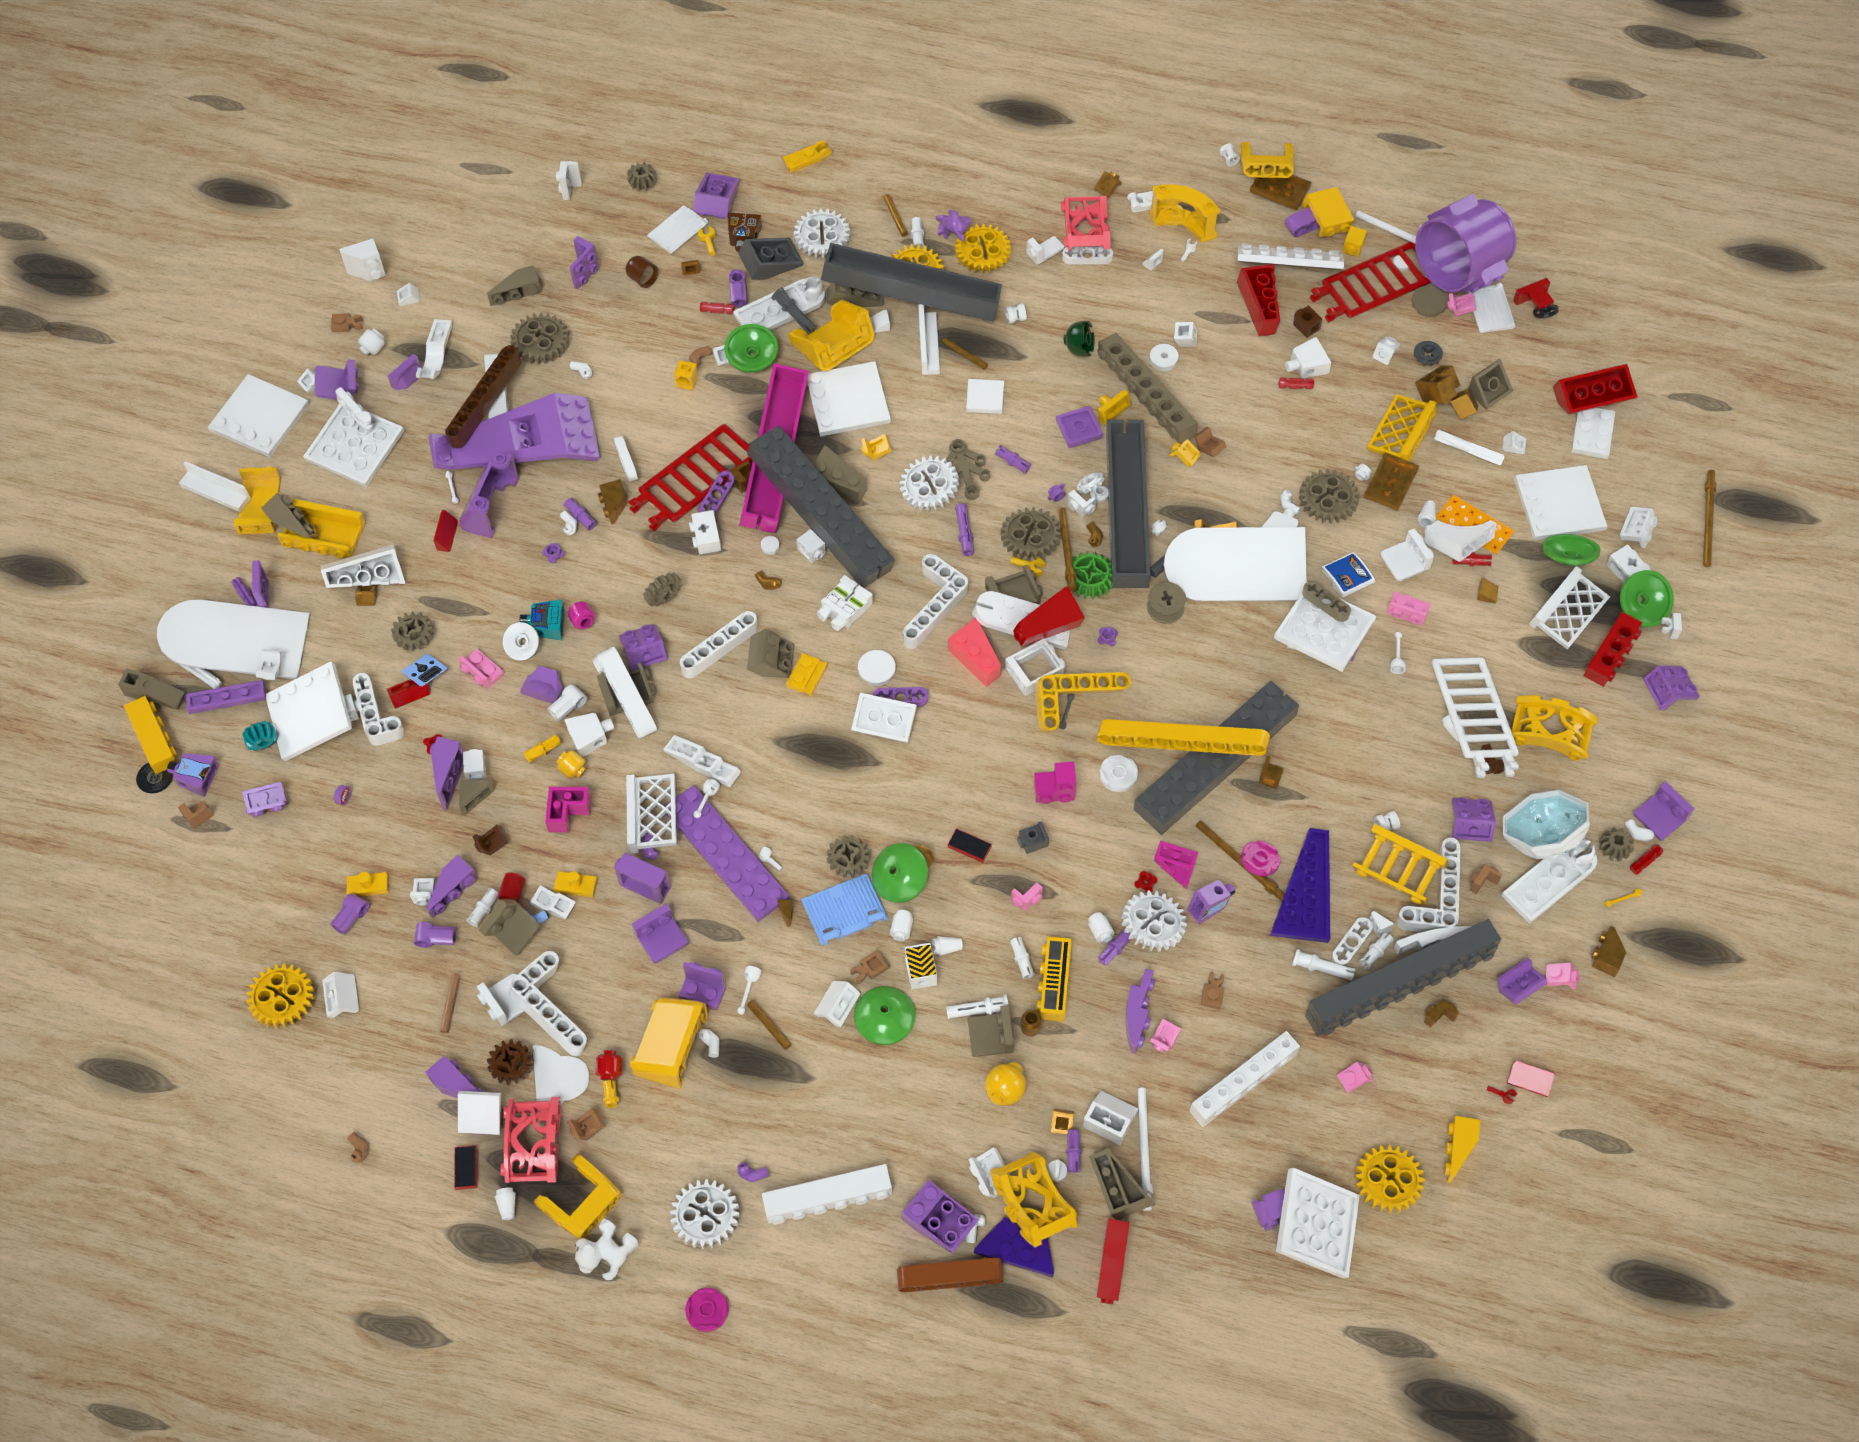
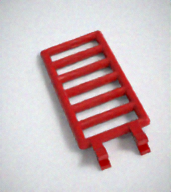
M1408 242L1323 279L1322 284L1324 286L1311 289L1313 295H1310V299L1314 303L1321 299V297L1330 294L1339 306L1326 310L1328 315L1325 316V319L1329 323L1343 314H1346L1348 318L1357 316L1430 284L1431 281L1422 275L1405 253L1409 249H1413L1416 252L1415 244ZM1399 255L1418 281L1410 284L1390 258ZM1384 261L1403 288L1395 290L1375 264ZM1369 267L1389 294L1380 297L1361 270ZM1354 274L1374 300L1366 304L1346 277ZM1339 280L1359 307L1351 310L1331 283Z
M726 424L720 425L641 485L638 489L641 495L628 501L631 505L629 509L634 514L648 501L661 511L656 516L654 515L648 519L650 523L649 528L653 532L667 519L676 522L702 502L714 483L713 479L689 459L690 457L698 453L719 473L728 471L703 449L707 444L712 443L736 465L734 468L746 461H749L750 464L753 462L749 456L742 461L717 439L724 432L748 453L749 444ZM684 463L709 487L703 492L699 491L676 468ZM671 474L695 498L687 503L662 479ZM725 476L724 478H722L723 481L720 486L728 482V477ZM656 484L682 508L673 513L648 489Z

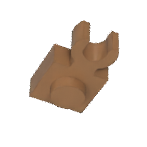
M350 313L332 314L331 331L350 332V328L361 330L363 328L362 324L357 322H363L362 315L351 317Z
M875 951L860 960L862 966L853 967L850 970V974H861L860 977L856 978V983L860 984L867 975L873 979L888 970V965L880 953Z
M1210 972L1208 977L1210 985L1204 984L1200 1005L1220 1010L1225 989L1220 986L1224 982V975L1221 974L1220 980L1216 981L1213 979V972Z

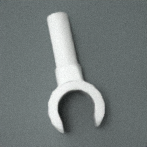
M1191 238L1187 240L1185 253L1180 259L1182 262L1185 261L1190 252L1196 251L1197 241L1195 244H1190Z
M763 847L759 855L760 860L770 863L778 871H781L783 867L770 857L772 851L767 847Z

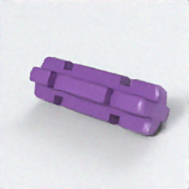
M236 577L231 583L243 602H245V605L256 606V600L241 578Z

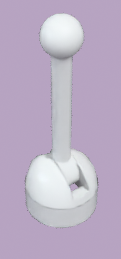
M1396 632V658L1391 661L1390 671L1394 674H1402L1406 671L1405 661L1400 658V639L1402 638V633Z
M707 779L705 781L703 792L706 794L698 810L694 812L695 818L701 817V811L708 797L718 792L720 785L716 780Z
M746 966L744 977L748 983L741 1006L737 1009L740 1015L745 1013L744 1006L752 982H756L761 975L762 970L757 967Z

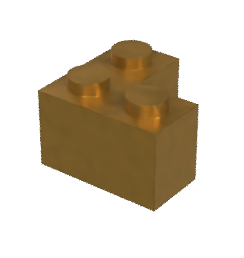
M1447 365L1438 367L1415 382L1423 402L1432 400L1442 405L1451 402V399L1457 396L1455 388L1460 386L1454 367Z

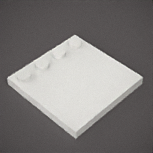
M875 361L832 369L827 372L821 371L808 374L807 386L820 436L891 423Z
M248 374L210 423L208 429L212 433L270 458L310 403L305 398Z
M339 404L303 457L307 462L367 488L405 430L400 425L368 412L372 417L373 429L365 431Z
M1587 465L1515 475V484L1533 540L1547 539L1559 534L1576 535L1607 529Z
M1301 594L1276 631L1274 639L1343 672L1375 622L1376 616L1344 601L1350 606L1351 612L1347 621L1339 622ZM1322 599L1323 603L1331 604L1329 599Z
M332 662L265 694L272 724L277 733V743L281 759L284 761H288L352 729L336 666Z
M1296 1168L1288 1169L1276 1252L1340 1278H1349L1360 1195Z

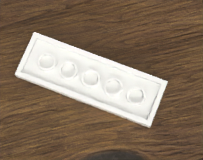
M1248 243L1237 245L1238 261L1344 269L1343 255L1337 250L1322 252L1321 249L1306 251L1300 247H1295L1293 250L1287 249L1285 246L1269 248L1270 246L1268 245L1254 247Z

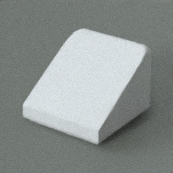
M1163 249L1149 256L1142 262V265L1150 271L1153 270L1163 260Z
M410 282L396 291L400 306L420 301L418 288Z
M887 309L870 317L874 333L890 331Z
M725 345L712 349L718 366L729 363L725 356Z
M309 368L306 369L297 381L307 393L315 390L314 370Z
M1514 431L1503 437V451L1525 454L1526 438Z
M1371 912L1369 920L1373 924L1376 936L1380 937L1384 932L1390 933L1394 924L1377 912Z

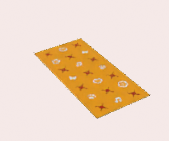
M1454 494L1436 515L1437 520L1455 526H1476L1490 520L1496 522L1494 539L1482 546L1495 555L1498 554L1515 532Z

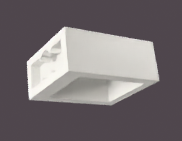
M1045 638L1005 659V669L1025 697L1035 692V684L1041 677L1030 682L1019 665L1043 654L1054 669L1045 675L1064 674L1066 666L1063 659L1057 657L1051 643L1048 644ZM1045 680L1042 682L1043 687L1049 684Z

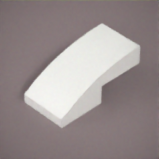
M541 885L530 901V905L565 920L576 903L559 892L555 894Z

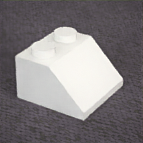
M373 239L339 249L347 274L367 281L386 276Z

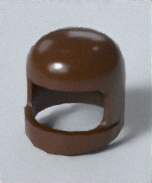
M634 256L626 264L627 276L638 283L639 286L647 288L652 286L657 280L658 268L646 258ZM651 266L653 268L651 278L646 283L641 284L642 273Z

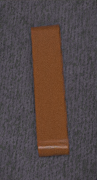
M1000 1258L909 1265L897 1268L899 1292L993 1285L1004 1281L1002 1260Z

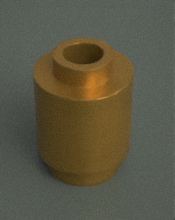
M1028 1010L1023 1013L1020 1028L1024 1035L1032 1037L1040 1032L1042 1019L1038 1012Z

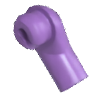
M646 833L643 842H649L653 836ZM654 848L641 849L644 857L647 859L655 860L658 856V851L654 850Z
M745 1162L740 1163L737 1167L738 1175L749 1182L769 1177L766 1167L754 1170Z

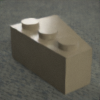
M824 445L813 465L841 498L859 504L867 491L866 478Z
M1109 1148L1089 1156L1109 1211L1115 1220L1155 1205Z

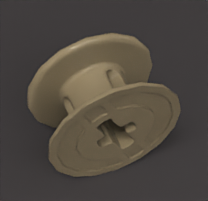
M1161 582L1150 590L1147 611L1151 618L1163 624H1171L1182 617L1186 595L1181 587L1171 582Z

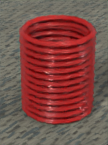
M505 873L497 896L498 899H514L518 903L526 881L525 878L517 873Z

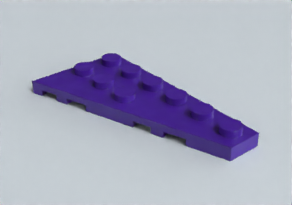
M1314 828L1308 830L1269 936L1324 943L1330 941L1329 830Z

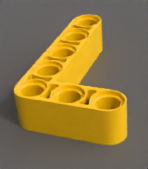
M1124 672L1054 674L1041 677L1035 684L1039 729L1044 733H1049L1058 728L1060 722L1058 694L1121 692L1130 686V676ZM1099 678L1105 681V687L1099 685ZM1117 678L1123 680V687L1117 684ZM1080 679L1086 681V688L1080 685ZM1043 680L1049 683V689L1043 687ZM1062 680L1067 681V683H1068V688H1067V689L1062 687V685H1061V681H1062ZM1045 699L1050 701V709L1044 706ZM1046 718L1052 721L1051 728L1046 726Z

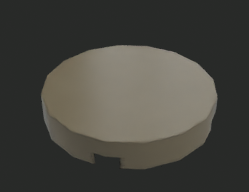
M1426 285L1414 292L1412 306L1413 308L1415 307L1420 315L1436 317L1445 311L1448 297L1438 287Z

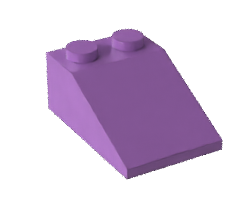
M706 172L695 192L694 212L700 215L728 218V212H731L740 178Z
M437 737L436 742L431 745L430 754L436 792L443 809L447 810L464 767L463 749L459 741Z

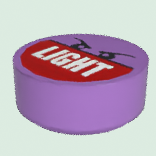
M340 785L336 789L334 794L336 804L346 805L351 796L350 787Z

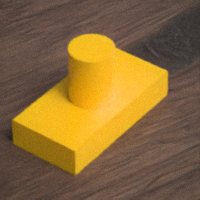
M1124 389L1112 399L1107 395L1100 397L1099 404L1102 406L1098 409L1102 424L1106 425L1107 420H1113L1131 406L1128 391Z
M558 871L554 892L594 898L598 879L597 876L582 875L576 871H571L570 873Z
M361 872L359 875L347 876V895L353 893L360 897L389 893L387 872L373 874Z

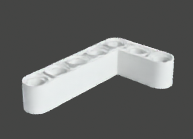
M927 554L923 557L922 572L925 577L942 589L904 628L903 643L909 649L917 648L968 593L967 577L934 554Z
M613 646L597 654L592 659L599 674H605L637 737L641 739L657 731L656 725L615 647Z
M1455 838L1445 839L1439 851V855L1448 859L1447 866L1452 867L1453 870L1447 868L1445 870L1439 868L1437 909L1415 906L1403 907L1396 921L1400 929L1425 932L1457 925L1459 919L1460 843ZM1446 848H1450L1454 852H1449ZM1445 884H1450L1453 888H1448ZM1444 902H1449L1452 906H1447ZM1403 916H1408L1411 920H1405ZM1423 918L1431 920V923L1425 922ZM1444 920L1451 922L1452 925L1445 924Z
M546 951L511 980L509 995L570 1055L580 1056L585 1050L586 1035L538 990L542 984L557 972L558 955L555 952ZM546 962H551L553 965H550V966H549V965H546L545 963H546ZM535 974L538 977L532 978L530 975ZM516 987H522L523 990H520V991H519V990H516L515 988H516ZM534 1000L538 1003L531 1004L529 1001ZM550 1014L552 1017L546 1018L543 1015ZM558 1028H565L567 1031L561 1032ZM577 1041L581 1043V1045L577 1046L574 1045L572 1042Z

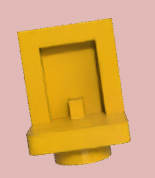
M885 434L871 441L865 438L861 439L863 454L873 461L892 452L888 436Z

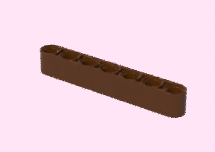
M508 345L500 351L447 426L445 434L453 448H461L466 444L521 365V359L515 346Z

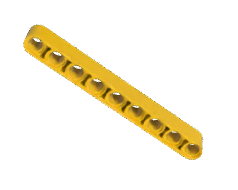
M1104 719L1100 723L1096 739L1099 743L1110 746L1262 756L1266 754L1270 734L1262 729Z

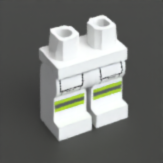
M844 575L834 590L821 600V607L817 612V617L822 621H826L829 617L833 618L831 626L836 631L841 630L843 627L848 629L851 623L855 622L873 604L872 593L860 585L858 586L856 582Z

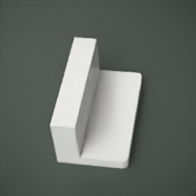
M332 972L322 980L327 1017L335 1018L343 1011L351 1013L359 1011L355 976L353 974Z
M833 981L815 1010L814 1015L826 1017L833 1025L841 1027L861 993L849 982Z

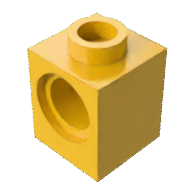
M1350 226L1342 252L1359 257L1366 240L1367 230Z
M679 360L674 373L676 387L694 390L698 379L697 364Z

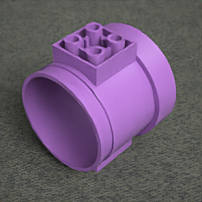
M1473 193L1427 216L1429 221L1425 222L1418 230L1415 249L1419 265L1431 283L1447 292L1462 290V293L1470 290L1472 293L1481 289L1480 286L1484 288L1491 285L1493 281L1496 282L1504 278L1503 274L1509 271L1506 262L1512 258L1516 249V233L1510 217L1502 207L1490 200H1477Z

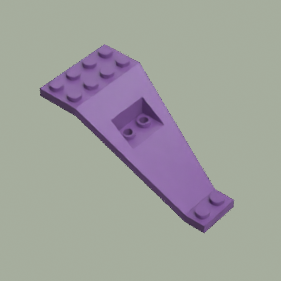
M553 393L482 421L461 448H453L446 435L431 433L428 437L434 468L454 470L486 466L492 456L498 452L512 454L515 463L557 458L598 461L600 458L589 403L585 396Z

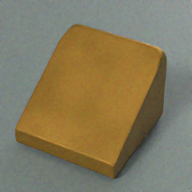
M698 260L681 262L683 275L700 273Z
M1481 578L1477 600L1496 603L1499 586Z
M358 585L355 592L356 605L374 606L376 603L377 585Z
M777 899L778 908L787 927H790L794 910L793 902L791 900Z
M1054 1109L1050 1132L1067 1134L1068 1130H1072L1074 1111Z

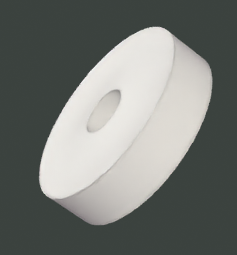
M1159 344L1151 350L1149 360L1155 369L1169 371L1176 367L1179 355L1173 346Z

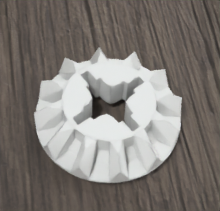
M1091 473L1082 478L1077 485L1079 493L1087 494L1101 486L1105 480L1103 474Z

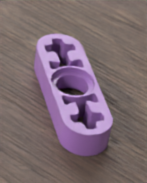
M722 471L717 476L700 504L698 513L704 512L710 502L713 504L709 510H713L714 514L716 513L734 483V477L731 472ZM726 476L728 477V482H726L722 488L720 486L723 481L722 478ZM713 490L720 492V499L712 497L711 493Z
M923 687L878 688L873 692V696L879 697V695H883L887 699H890V695H892V700H896V695L904 694L906 698L901 702L915 704L917 707L925 706L928 702V691ZM918 694H922L921 700H918Z

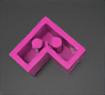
M1074 762L1055 763L1054 772L1034 773L1036 803L1048 804L1055 801L1067 803L1075 800L1076 773Z
M549 786L545 819L548 832L568 833L570 815H590L591 795L588 787Z

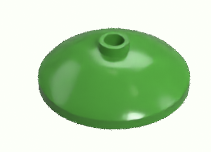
M745 324L737 327L728 335L724 346L725 356L728 362L739 371L747 373L759 372L768 368L775 361L778 354V342L775 335L768 328L758 324Z
M1559 534L1551 536L1543 542L1544 553L1553 561L1565 566L1586 565L1595 561L1600 556L1599 545L1593 540L1579 535Z
M1651 570L1638 571L1629 576L1624 582L1620 592L1622 611L1643 622L1641 627L1659 625L1662 618L1668 617L1671 613L1674 603L1673 590L1667 579L1660 573Z
M897 843L885 848L877 856L872 868L874 888L881 897L894 903L908 902L917 897L924 889L928 879L926 858L919 849L905 843ZM894 868L897 869L895 874L892 873Z
M889 986L876 987L867 991L858 1000L854 1011V1021L857 1030L866 1040L878 1045H891L903 1040L911 1032L915 1023V1008L911 999L903 991ZM887 1008L888 1011L883 1013L881 1012V1009Z

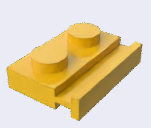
M802 653L786 682V687L803 694L807 693L812 697L828 667V662H822L820 659Z

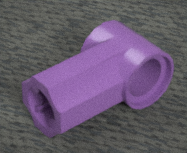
M736 269L729 274L731 304L736 307H743L747 304L745 274L743 271Z
M353 893L348 894L343 901L342 909L330 923L331 927L341 934H346L354 922L367 913L370 905L369 902Z
M419 922L416 925L414 945L418 947L428 948L432 945H454L456 941L455 927L434 926L428 922Z

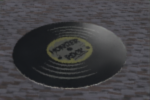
M147 763L138 771L136 783L140 790L145 793H159L171 784L173 774L168 773L167 769L155 774L150 764Z

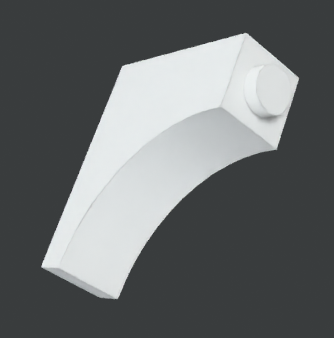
M1437 520L1426 527L1424 543L1460 562L1472 552H1475L1494 539L1497 523L1490 520L1476 526H1455Z

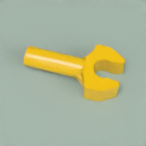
M708 226L709 233L704 234L702 228H700L698 231L699 241H704L709 255L714 256L716 252L712 239L716 238L715 230Z
M1014 556L1010 560L1011 564L1021 567L1028 565L1029 569L1034 571L1035 577L1042 576V570L1035 567L1045 568L1046 563L1038 557L1037 560L1031 562Z

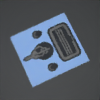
M427 653L401 672L422 687L448 668Z

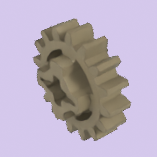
M669 572L666 576L663 574L658 576L653 583H649L648 588H645L646 592L643 593L645 601L651 607L654 605L657 607L660 603L663 605L669 602L681 590L679 587L683 585L681 583L682 580L674 572L672 574Z
M412 611L409 616L407 613H404V618L397 617L398 623L393 622L394 628L391 629L393 640L397 643L398 647L402 646L404 650L410 647L411 651H414V647L420 650L422 644L427 646V640H432L431 634H434L432 622L429 621L427 615L423 617L421 612L415 615L414 611Z
M843 835V840L840 841L836 838V844L830 843L831 850H827V863L830 864V870L836 869V875L843 873V878H846L847 874H850L853 878L855 872L859 875L861 874V868L867 869L866 863L870 862L869 849H866V843L861 844V838L855 841L853 835L849 839H846V836ZM846 852H848V855L850 856V861L846 856Z

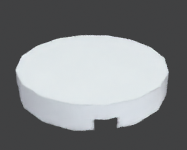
M869 651L858 662L860 678L871 686L885 685L895 675V661L885 651Z
M1119 754L1110 756L1103 761L1100 767V781L1111 791H1127L1137 782V765L1129 757L1126 758Z

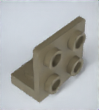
M502 899L479 931L484 936H495L515 956H518L539 929L540 924L514 899Z
M1009 1005L1000 1006V1014L968 1017L973 1057L1013 1053L1014 1041Z

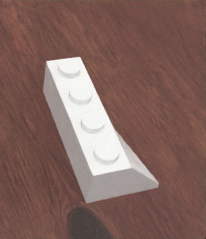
M394 544L321 565V573L326 588L406 584Z

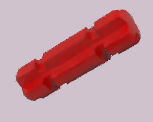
M700 303V311L706 313L708 311L719 314L726 312V314L732 315L735 308L733 304Z
M1281 377L1279 378L1278 385L1279 388L1303 389V387H1306V389H1313L1314 379H1287Z
M1654 845L1651 850H1648L1638 861L1631 865L1630 870L1635 875H1638L1656 858L1662 855L1663 848L1659 845Z

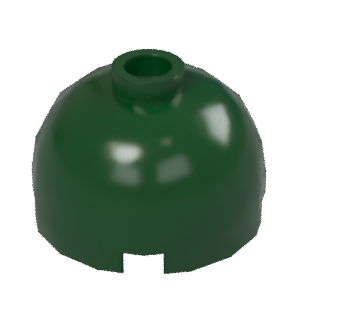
M1090 321L1075 322L1067 329L1063 341L1073 355L1087 357L1091 356L1089 352L1094 351L1095 336L1094 332H1090L1089 327H1092Z

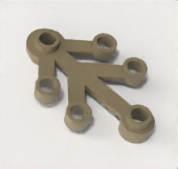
M955 439L949 445L950 454L946 461L947 463H952L957 457L958 464L955 468L958 476L962 472L966 485L965 497L969 500H975L979 496V487L973 484L969 471L979 475L981 481H988L990 479V471L980 468L986 464V457L983 454H977L967 449V445L963 440ZM965 456L975 460L976 465L966 461Z

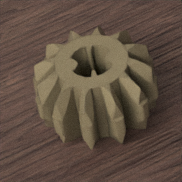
M637 162L636 166L631 165V169H628L627 180L632 189L637 188L638 191L641 189L646 191L647 187L652 188L653 184L656 183V171L652 168L651 164L646 165L645 162L643 164Z
M1614 827L1611 831L1606 830L1603 836H1601L1599 850L1604 851L1603 856L1609 855L1610 861L1616 858L1620 862L1623 858L1627 859L1630 853L1633 852L1634 839L1629 838L1630 832L1625 834L1623 833V828L1617 831Z

